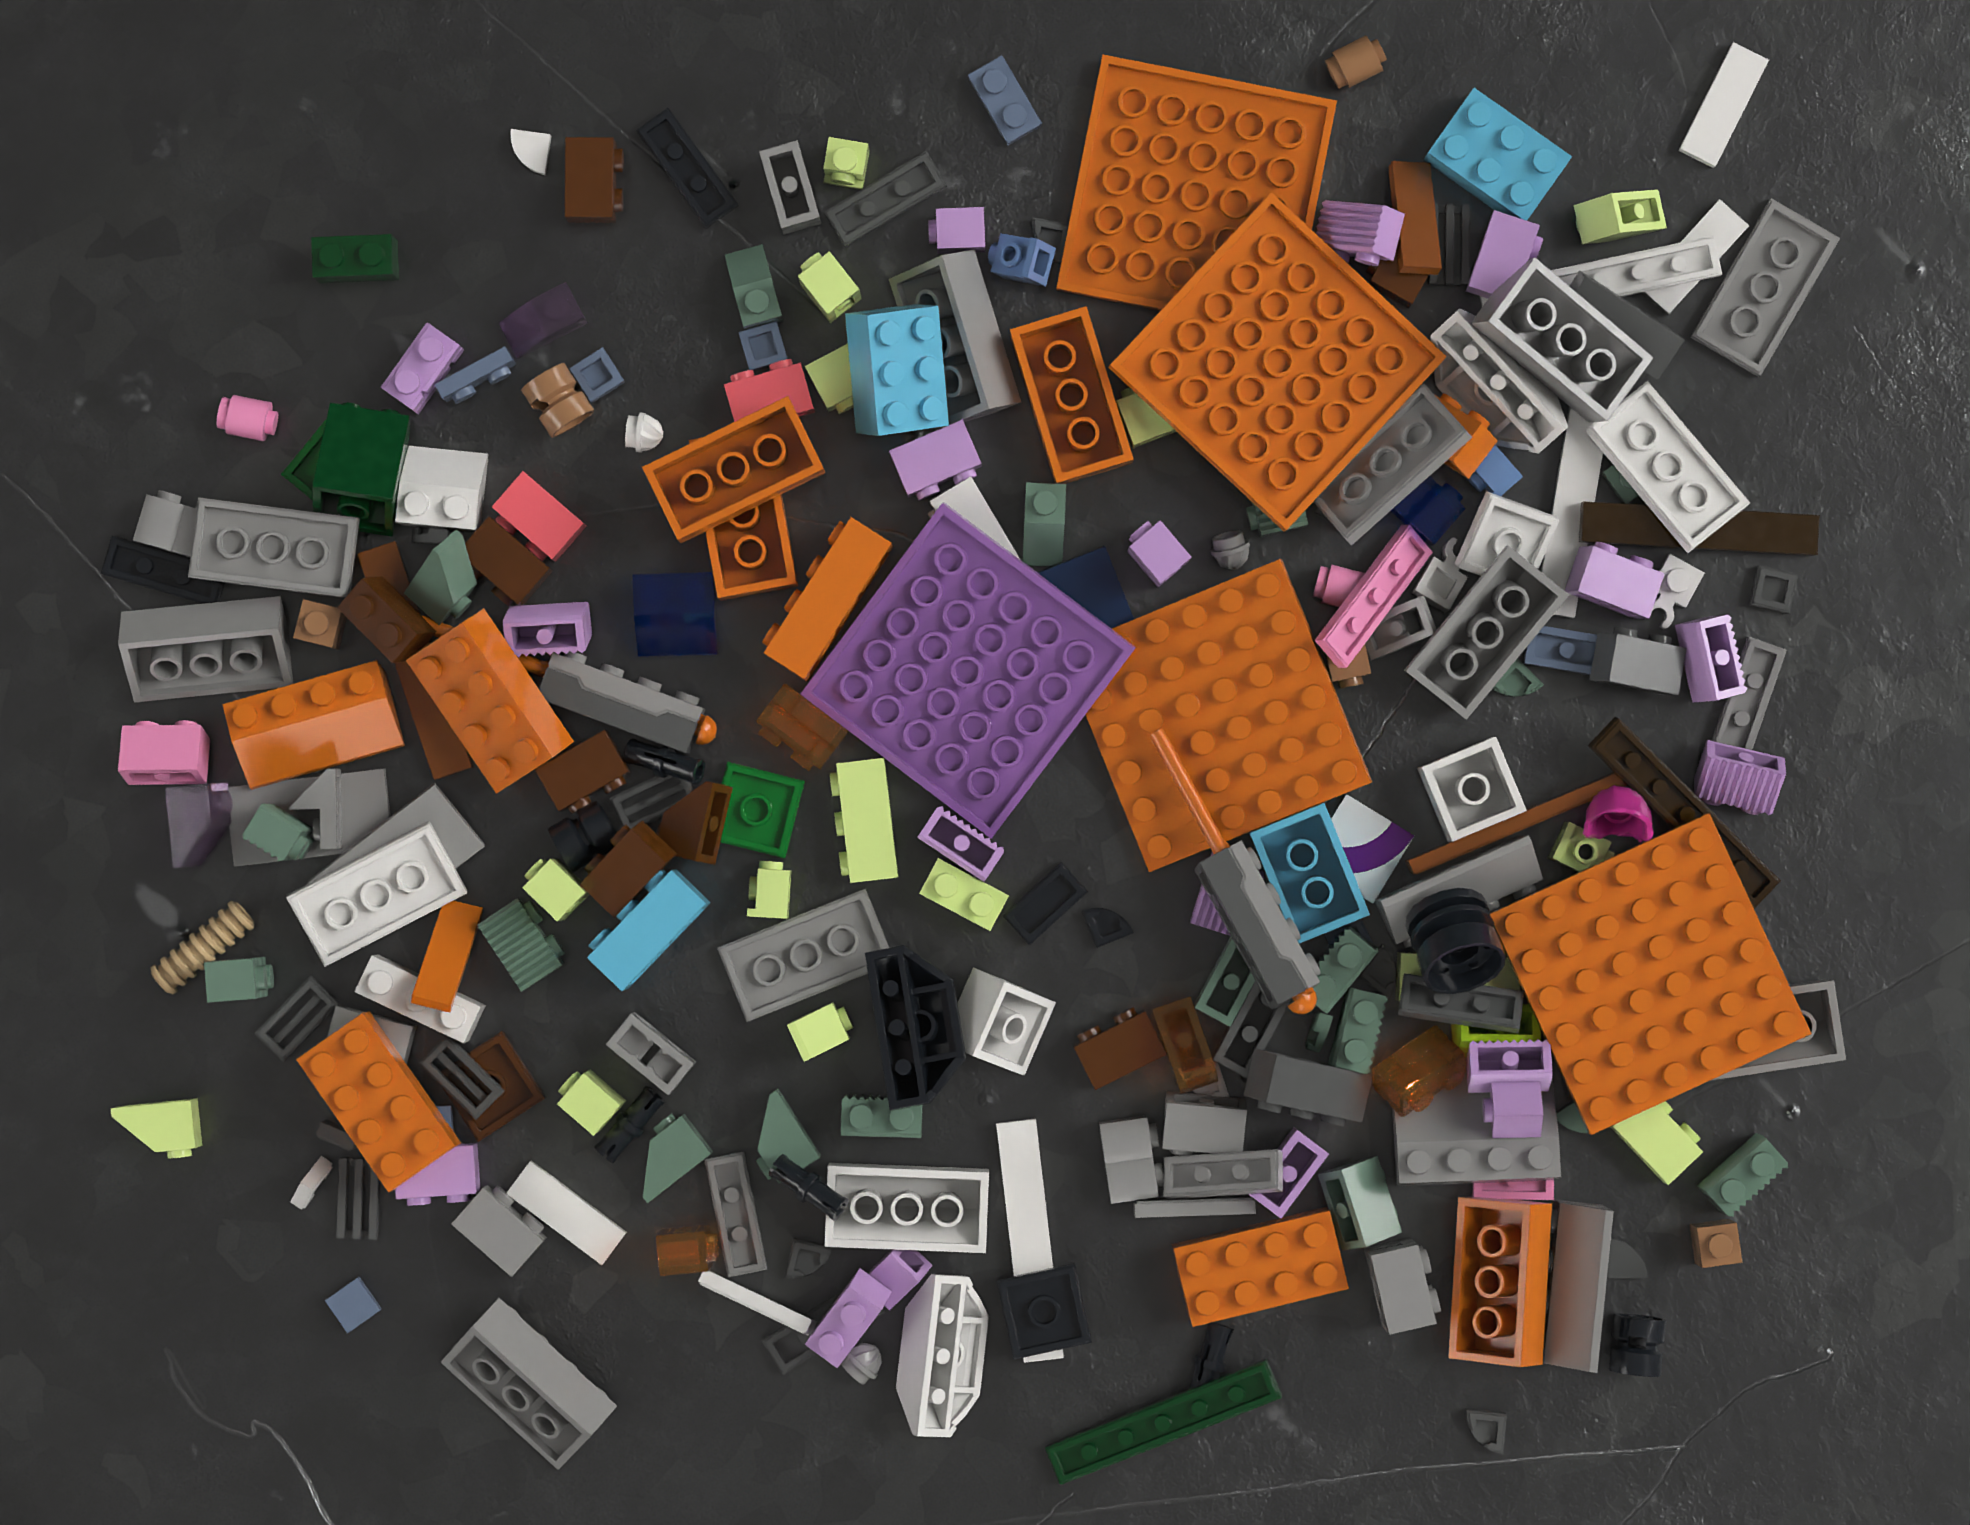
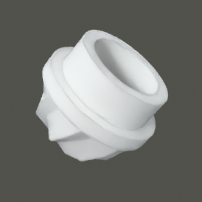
M642 412L639 413V416L629 415L626 424L625 446L636 448V452L641 453L642 451L655 448L663 438V430L659 421Z

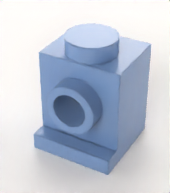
M1000 233L998 243H993L988 252V261L992 266L991 272L1007 280L1046 287L1056 248L1037 238H1025Z
M1494 445L1472 476L1466 479L1478 492L1485 489L1487 492L1502 496L1523 476L1500 449Z

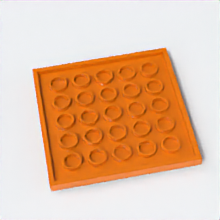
M1102 54L1056 290L1161 311L1271 192L1312 230L1337 100Z
M1271 192L1108 368L1285 532L1447 356Z
M1278 559L1112 628L1136 648L1085 715L1149 872L1210 848L1150 738L1152 733L1160 729H1164L1224 841H1229L1372 783L1282 559Z
M1706 813L1490 913L1494 921L1493 927L1499 935L1503 949L1545 1039L1551 1044V1053L1590 1135L1812 1034L1710 813Z

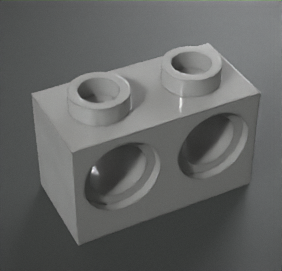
M636 1012L628 1016L606 1044L667 1095L674 1091L697 1062Z

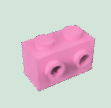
M186 720L177 721L174 725H159L151 721H139L132 726H122L118 772L128 785L207 784L210 738L201 725Z

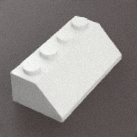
M829 1163L827 1186L843 1197L848 1198L849 1201L846 1207L841 1205L844 1211L835 1221L826 1215L825 1247L986 1253L989 1169Z

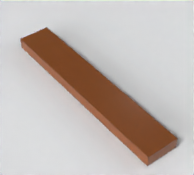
M396 541L357 554L365 578L382 576L421 615L419 607L404 594L411 582ZM429 640L423 648L431 644V641ZM406 661L394 663L433 779L438 780L473 768L468 751Z
M1613 772L1530 807L1521 814L1405 860V863L1410 873L1419 874L1590 802L1600 791L1608 789L1613 785L1620 787L1627 785Z

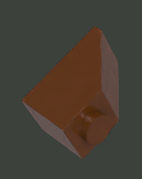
M705 781L663 813L662 822L659 824L656 834L677 853L676 857L715 865L733 787Z

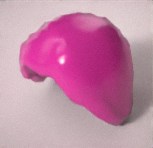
M1613 785L1608 789L1600 791L1593 797L1586 812L1583 830L1585 838L1602 839L1608 835H1617L1618 837H1634L1635 840L1642 843V841H1649L1653 837L1651 811L1645 800L1636 791Z

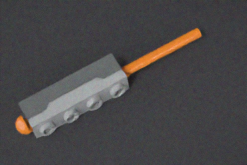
M422 615L437 631L433 635L437 638L455 628L443 622L438 625L430 617ZM571 651L567 654L563 652L562 656L552 653L548 661H543L529 655L526 657L524 654H521L519 657L517 656L527 672L543 678L539 690L549 703L687 754L691 750L695 736H697V745L708 744L716 736L717 726L715 721L710 716L704 715V708L697 706L700 698L678 690L675 697L660 692L662 684L643 677H639L637 683L622 678L624 670L603 662L600 670L585 665L587 656L579 653L573 654Z
M1164 729L1150 735L1152 742L1214 854L1199 862L1194 871L1271 1010H1274L1293 1000L1294 1002L1288 1005L1292 1012L1296 1014L1311 1012L1317 1003V995L1313 988L1320 983L1317 977L1320 975V969L1310 953L1305 955L1297 940L1301 939V936L1291 918L1285 919L1278 905L1281 904V900L1275 887L1270 882L1265 884L1258 870L1261 869V863L1258 856L1251 847L1246 849L1242 840L1231 846L1224 841Z

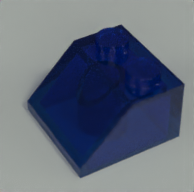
M713 572L633 574V606L638 657L718 654L717 600Z

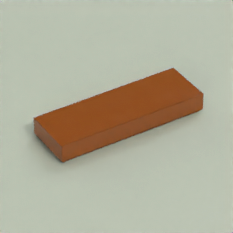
M1392 161L1388 167L1392 208L1405 214L1397 244L1399 273L1438 275L1442 265L1431 165L1424 162Z

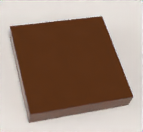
M503 1031L468 1053L505 1090L477 1120L444 1089L477 1142L546 1098ZM460 1059L454 1062L487 1095L492 1092ZM447 1067L441 1071L476 1107L482 1103Z

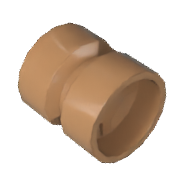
M565 363L558 364L544 371L521 389L531 407L542 411L539 419L551 438L572 429L595 411L584 393L574 390L577 382Z

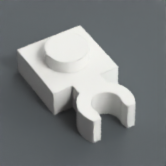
M1454 537L1446 542L1442 548L1443 561L1436 557L1430 559L1412 591V594L1417 597L1425 596L1427 603L1444 613L1450 610L1468 578L1459 572L1460 568L1454 564L1457 559L1453 553V546L1457 542V539Z
M1672 554L1667 555L1659 569L1660 572L1665 574L1652 611L1654 609L1663 611L1664 620L1660 625V628L1663 630L1668 628L1674 620V604L1683 609L1686 608L1705 574Z

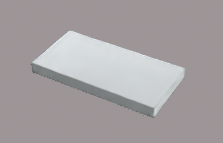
M1648 381L1626 397L1608 421L1594 422L1585 431L1687 553L1691 552L1750 504L1748 499Z
M429 821L289 893L286 898L324 967L467 894V889Z

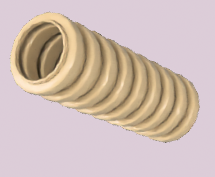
M234 901L227 903L228 909H220L217 918L210 917L208 919L209 924L207 926L201 925L199 933H191L188 942H180V948L178 950L172 949L169 958L162 957L159 966L153 965L150 967L151 975L164 991L172 995L175 994L177 986H185L188 977L193 979L197 976L196 971L198 969L204 970V962L215 961L217 953L221 955L226 952L224 947L227 945L233 946L236 937L241 939L245 936L244 931L246 929L250 931L254 928V921L239 903Z

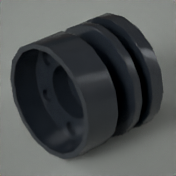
M1466 888L1439 891L1425 897L1414 905L1406 916L1405 926L1411 938L1412 947L1417 953V962L1423 980L1429 989L1446 994L1471 991L1494 979L1505 966L1506 955L1499 935L1493 928L1494 921L1489 913L1487 901L1481 893Z

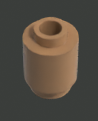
M1365 35L1333 51L1332 57L1324 61L1335 85L1340 89L1346 85L1348 88H1351L1382 72L1383 67L1381 63L1386 61L1387 58L1379 41L1375 39L1370 42Z

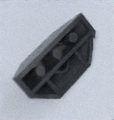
M904 945L866 952V964L889 1109L894 1111L930 1104L966 1060L954 980Z

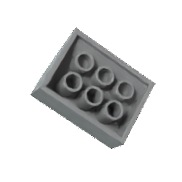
M1466 1063L1390 1066L1396 1186L1546 1181L1561 1178L1559 1133L1553 1079L1549 1086V1091H1541L1543 1106L1541 1137L1492 1138L1491 1122L1484 1123L1483 1098H1490V1092L1468 1093Z

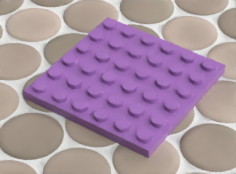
M943 502L800 695L992 839L1136 647Z

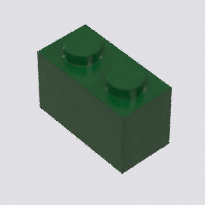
M392 234L311 237L312 275L319 283L399 280L398 241Z

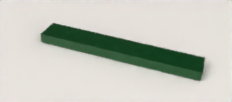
M1264 1359L1049 1444L1045 1447L1058 1482L1062 1485L1281 1399L1282 1394L1268 1360Z

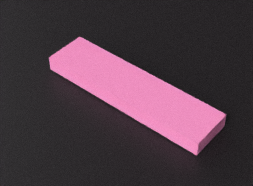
M1410 524L1399 527L1314 640L1338 668H1347L1433 553Z

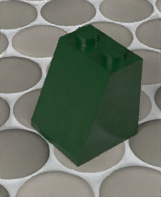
M349 402L342 404L330 403L312 485L313 512L359 518L358 531L393 537L399 481L410 435V416L403 415L392 409L379 411L362 408L355 403Z

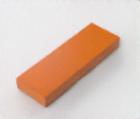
M454 900L441 907L412 993L411 1003L451 1013L478 930L477 925L482 918V907Z

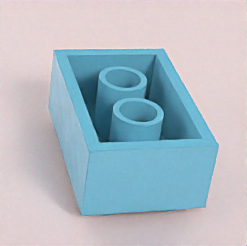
M1473 88L1423 160L1430 163L1432 167L1493 210L1527 221L1572 156L1479 90Z
M912 304L845 313L856 433L882 436L949 426L939 307L937 305Z
M1324 802L1249 832L1268 880L1278 892L1281 900L1279 906L1284 918H1291L1300 933L1301 939L1297 940L1298 943L1370 915Z
M660 870L644 887L649 892L641 902L637 899L631 900L616 916L621 923L613 931L609 928L602 930L588 945L593 952L587 958L621 991L629 989L711 903L678 870H671L669 873L665 870Z

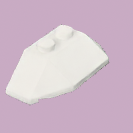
M1459 308L1430 335L1431 342L1447 356L1434 370L1436 386L1442 393L1456 400L1462 406L1461 411L1468 414L1471 410H1474L1490 423L1487 429L1498 440L1495 445L1529 450V452L1539 454L1568 428L1558 397L1470 324L1476 317L1475 315Z
M931 1274L905 1308L896 1390L914 1436L951 1437L956 1430L955 1426L967 1415L980 1396L989 1315L980 1297L972 1287L973 1283L968 1276Z

